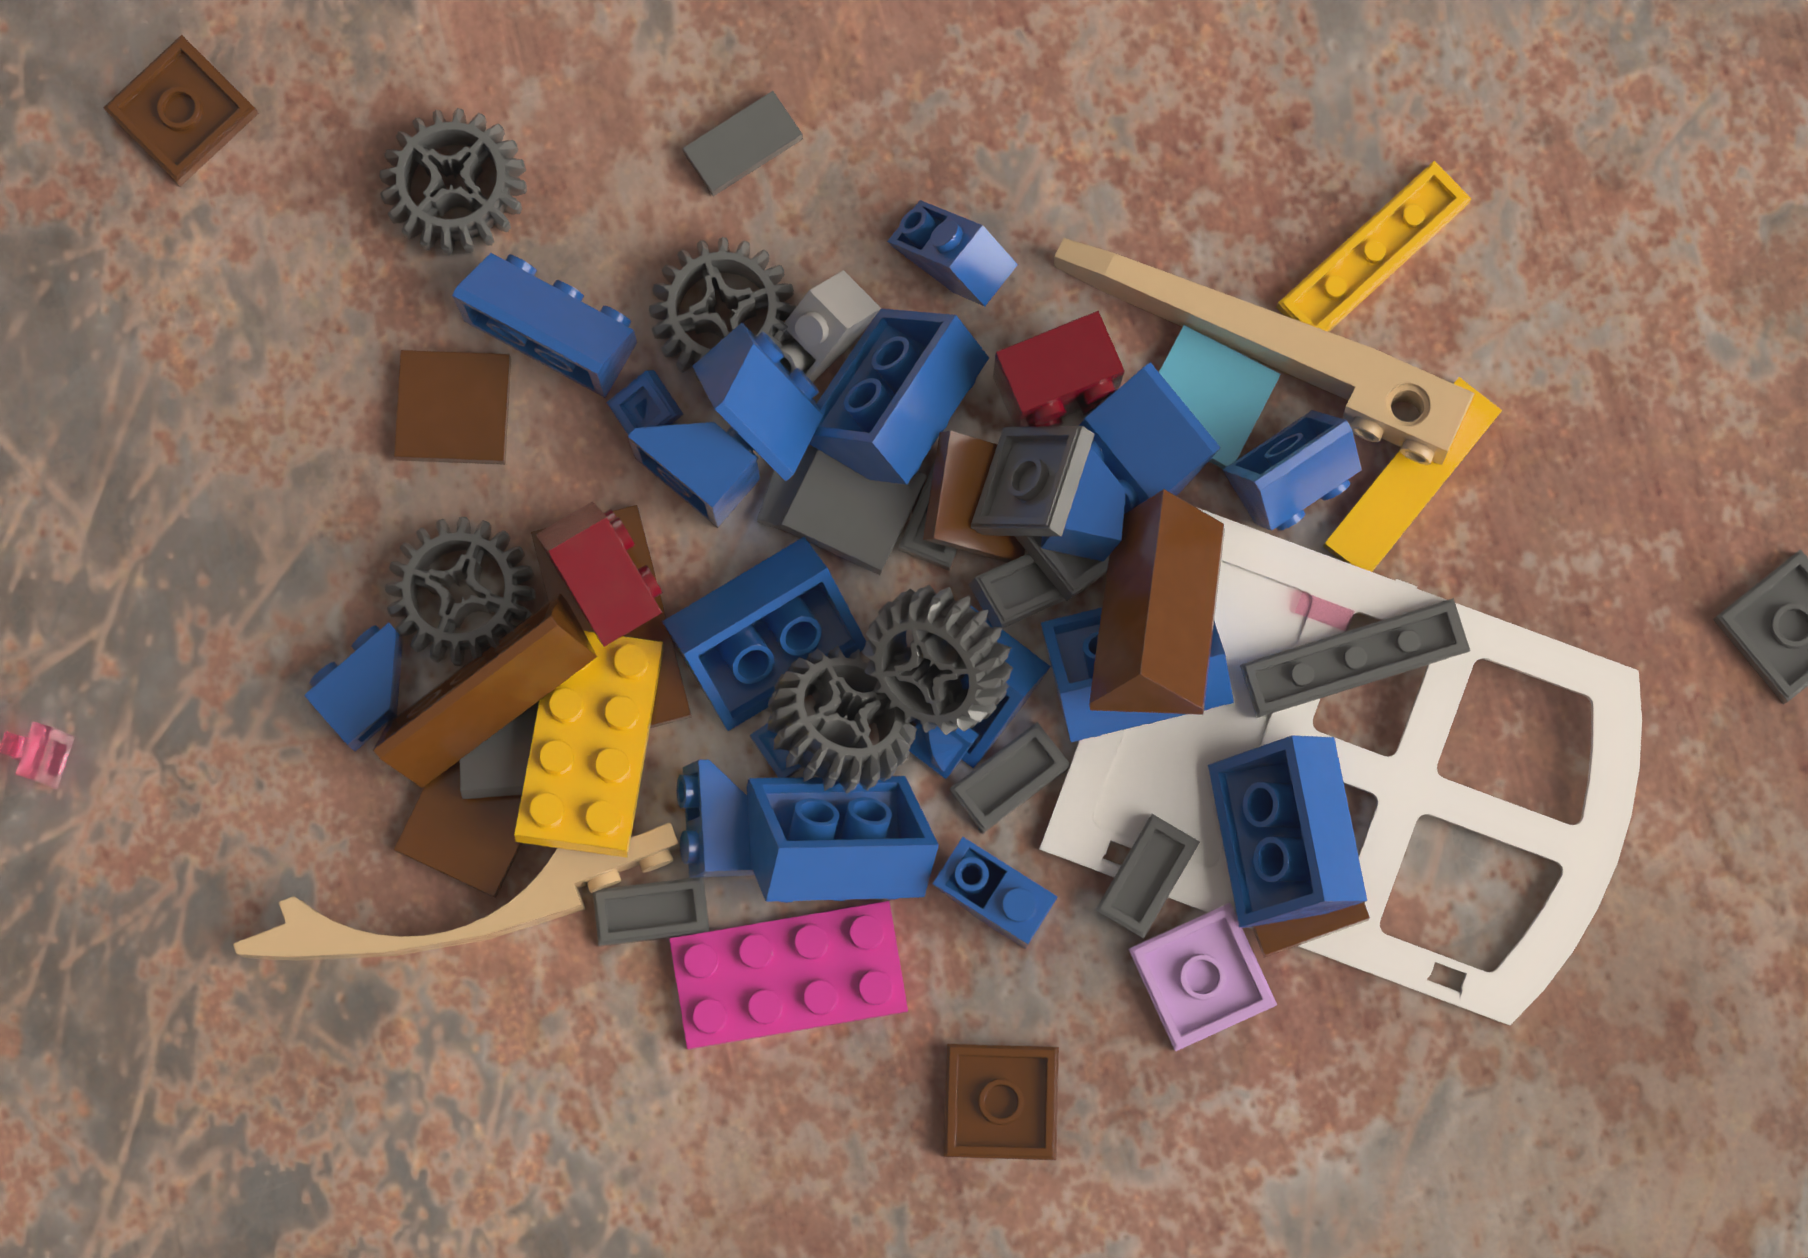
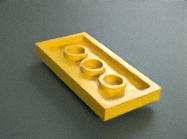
M584 631L597 658L539 700L514 835L516 842L627 858L661 667L663 642L622 636L604 647L594 632Z

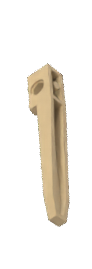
M1063 238L1054 256V267L1107 294L1183 327L1185 325L1233 350L1348 400L1342 419L1348 421L1354 434L1371 442H1379L1382 438L1400 446V452L1405 457L1420 464L1429 465L1431 461L1440 465L1443 464L1475 394L1369 346L1113 252ZM1398 402H1408L1417 408L1420 417L1412 422L1401 421L1394 416L1391 407Z

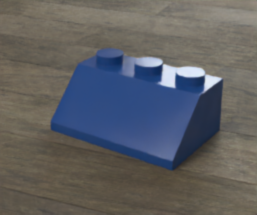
M490 253L457 285L452 297L464 322L604 398L608 395L637 344L635 332L629 328L631 320L625 315L608 306H603L600 311L581 302L584 295L580 291L560 280H556L553 286L534 276L537 270L532 265L511 254L504 260Z
M881 308L817 402L823 417L809 444L869 480L907 485L913 475L920 469L922 461L939 437V433L943 432L948 426L951 416L966 393L974 386L976 378L989 360V356L957 315Z
M802 537L662 621L727 731L769 707L768 701L776 690L774 687L781 674H785L791 664L799 657L806 660L808 655L816 649H819L827 656L830 650L838 646L845 658H849L851 653L858 649L861 652L867 642L829 569L805 537Z
M1102 608L1040 622L1071 742L1186 715L1090 710L1089 700ZM1215 621L1204 711L1234 703L1226 655Z
M1291 735L1208 765L1239 928L1327 914L1368 901L1334 737Z
M892 776L885 782L878 780L876 785L868 791L858 784L854 790L847 794L837 781L832 788L824 791L822 778L813 777L805 782L804 777L748 779L746 788L750 863L766 902L845 901L848 899L895 900L899 898L925 897L939 844L906 776Z

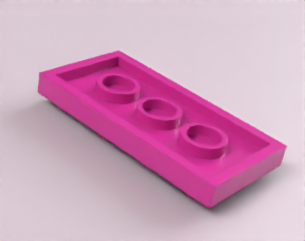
M890 901L669 938L688 1050L908 1012Z

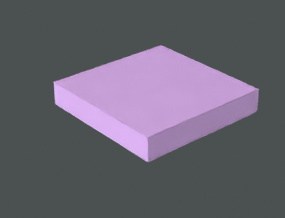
M1227 903L1128 949L1175 1051L1277 1006L1242 928H1239L1238 918L1231 903Z

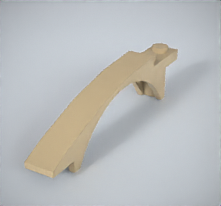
M670 822L631 837L627 858L557 848L538 876L506 905L469 925L447 932L424 936H388L356 930L330 920L304 901L293 896L278 902L286 922L285 924L233 943L236 954L245 958L302 961L399 956L489 940L585 910L579 888L587 885L590 893L621 882L619 873L640 865L643 873L665 866L674 861L671 852L679 850L680 843Z

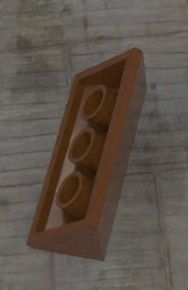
M1165 489L1124 514L1122 541L1109 555L1089 707L1092 711L1204 714L1225 528L1224 523Z
M561 593L517 625L514 629L515 632L511 631L499 639L500 645L496 649L489 646L483 651L482 657L469 661L388 722L373 749L379 759L423 788L597 658L594 649L564 596Z

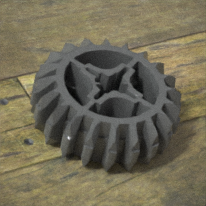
M459 108L454 111L452 122H446L441 110L435 109L432 116L434 125L425 127L423 120L415 118L412 122L417 133L415 136L411 137L406 132L398 131L396 139L403 150H386L384 156L387 162L394 167L380 170L379 177L381 181L390 186L384 189L380 195L384 204L394 205L388 212L392 223L405 222L402 233L408 240L415 238L421 233L420 244L422 248L430 250L437 240L440 239L441 249L445 255H451L454 250L455 241H461L465 252L471 254L474 252L475 247L472 241L473 238L481 235L483 242L487 246H492L494 238L490 229L493 226L504 232H509L511 229L510 222L503 213L506 212L513 215L521 213V203L512 196H519L527 192L526 182L516 178L526 171V167L522 159L513 158L519 150L514 140L502 141L505 132L500 124L493 125L486 130V118L480 113L475 115L469 124H466L464 110ZM465 145L461 151L451 156L441 155L435 151L445 146ZM488 157L496 165L497 170L496 184L489 199L485 198L480 188L476 186V180L483 172L481 165ZM420 164L425 168L427 175L431 178V182L423 192L425 199L417 207L412 201L411 183L415 170ZM439 171L446 177L454 174L455 179L457 174H460L467 191L461 186L453 190L452 185H450V190H447ZM456 207L466 208L472 212L471 215L458 219L435 217L436 215L443 217L446 212Z
M719 238V252L709 253L707 243L704 240H700L697 243L699 257L692 259L687 251L681 250L677 254L678 260L683 267L681 270L671 265L663 267V276L672 285L664 283L653 285V295L664 302L654 303L649 306L650 316L657 320H663L652 327V332L655 339L669 338L661 347L662 353L666 358L673 357L682 352L676 363L677 369L680 372L684 373L689 370L695 362H698L711 350L694 342L686 332L695 330L696 334L710 332L718 335L722 340L729 334L725 321H721L719 314L715 311L714 305L717 304L715 290H718L721 300L725 302L727 308L731 309V331L749 318L757 316L756 310L768 307L766 321L756 336L763 331L780 349L783 348L774 336L778 331H784L788 328L783 320L788 319L796 305L784 301L794 295V289L792 284H777L785 275L784 268L781 265H775L764 270L770 259L767 251L761 250L751 260L749 259L750 243L745 240L741 241L738 245L736 253L729 252L727 238ZM720 273H731L745 277L760 290L752 292L750 288L742 290L732 289L724 283ZM704 278L707 288L705 297L701 302L689 306L690 312L679 315V308L687 291L696 282ZM787 330L784 332L785 339L793 337Z
M459 517L456 533L450 532V528L444 519L438 520L436 528L440 536L431 539L424 528L417 530V537L423 545L416 550L410 544L403 543L400 546V550L410 559L409 563L406 565L400 562H391L389 566L391 572L403 578V581L390 582L385 585V591L388 595L402 597L401 600L395 601L387 607L391 617L407 616L396 626V631L399 635L404 637L417 631L410 644L416 652L424 650L433 642L430 648V658L437 663L443 659L447 648H450V657L454 666L463 665L465 650L470 649L473 659L482 657V646L490 643L496 649L500 645L498 637L503 632L506 634L511 631L515 632L516 626L511 623L513 618L524 621L532 615L530 610L518 605V601H530L536 598L534 588L519 585L534 576L532 568L530 566L514 567L524 558L525 553L523 549L517 546L504 552L511 539L504 530L497 533L489 541L491 525L485 520H482L478 524L475 533L471 534L470 521L467 517ZM467 550L466 555L461 554L457 564L450 570L437 571L431 568L429 571L426 570L436 559L447 553ZM484 555L494 560L502 569L505 582L504 597L497 596L490 589L480 585V576L483 570L480 564ZM467 580L466 583L478 597L471 595L467 600L462 597L461 603H455V599L443 586L450 588L456 583L460 587L459 581ZM418 586L427 588L431 593L441 597V607L438 613L441 620L437 629L425 622L420 614L417 601ZM473 612L496 613L491 620L476 630L466 633H454L456 628L461 627L464 619Z
M927 585L924 588H919L916 592L909 589L906 592L900 593L892 602L888 601L878 611L879 615L869 625V630L866 632L869 640L865 643L862 653L871 659L867 663L864 673L878 678L873 692L886 693L889 697L887 710L898 707L905 712V724L915 721L917 718L921 721L925 733L938 726L945 735L956 731L957 728L965 732L968 728L974 727L983 718L987 719L993 713L996 705L1006 695V690L1009 687L1006 681L1010 678L1013 667L1005 662L1011 647L997 642L1003 627H990L986 623L988 610L975 612L970 608V596L956 601L950 587L940 590L936 594L934 589ZM907 630L912 631L914 639L910 643V647H907L906 642ZM964 674H968L969 689L963 690L961 679L964 677Z
M838 646L830 650L827 656L819 649H816L808 655L806 660L799 657L791 664L785 674H781L774 686L776 690L768 701L769 707L767 710L772 714L768 719L767 730L777 734L774 739L773 750L789 751L786 758V767L797 764L801 765L805 769L803 771L804 782L813 778L814 775L822 778L824 791L832 788L836 781L840 783L846 794L854 790L858 784L868 791L876 785L878 780L885 782L893 776L899 765H903L910 754V746L915 740L917 729L912 726L914 721L905 724V712L898 707L887 710L889 697L886 693L873 692L878 678L864 673L867 663L862 661L860 649L851 653L849 658H845ZM812 694L816 702L813 707L815 715L807 716L804 698ZM876 723L879 733V743L876 745H872L868 737L871 733L869 724Z

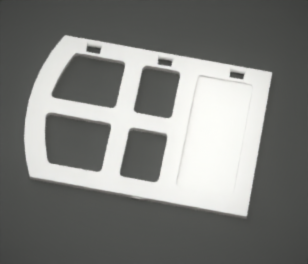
M1198 508L1224 523L1225 528L1214 621L1226 655L1234 703L1205 710L1203 715L1186 714L1152 724H1145L1080 740L1039 850L1115 877L1121 865L1103 859L1110 841L1132 848L1150 815L1154 814L1200 841L1168 898L1207 913L1227 903H1231L1237 916L1208 765L1291 735L1332 737L1317 731L1313 726V717L1320 699L1256 718L1240 665L1343 633L1346 630L1350 617L1354 614L1360 613L1382 621L1446 601V599L1419 590L1415 585L1398 579L1396 581ZM1455 603L1471 651L1427 666L1395 754L1389 757L1335 738L1344 784L1369 792L1376 799V808L1358 854L1368 900L1364 903L1370 919L1369 921L1307 942L1298 947L1506 1025H1511L1545 990L1572 954L1595 915L1617 866L1632 815L1640 769L1642 712L1639 670ZM1477 660H1488L1583 695L1589 699L1591 703V751L1581 819L1577 824L1569 825L1450 781L1438 774L1437 764L1473 665ZM1427 814L1549 859L1556 862L1561 869V875L1543 907L1522 938L1494 971L1485 972L1386 935L1380 928L1382 914L1416 821L1421 815ZM1435 962L1465 973L1460 986V992L1427 980L1431 975Z

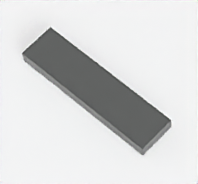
M1454 598L1250 661L1241 664L1240 668L1256 718H1260L1462 655L1471 650Z

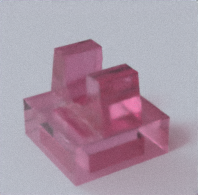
M1303 591L1295 613L1344 631L1348 630L1355 612L1352 609Z
M32 722L28 737L5 732L0 745V754L19 761L15 775L43 786L58 789L75 737L54 727Z

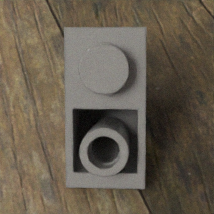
M844 270L810 289L784 324L788 328L784 331H778L774 336L783 346L780 350L783 352L784 357L780 360V363L790 373L798 367L813 383L855 343L880 311L881 307ZM786 330L793 336L791 339L784 338Z

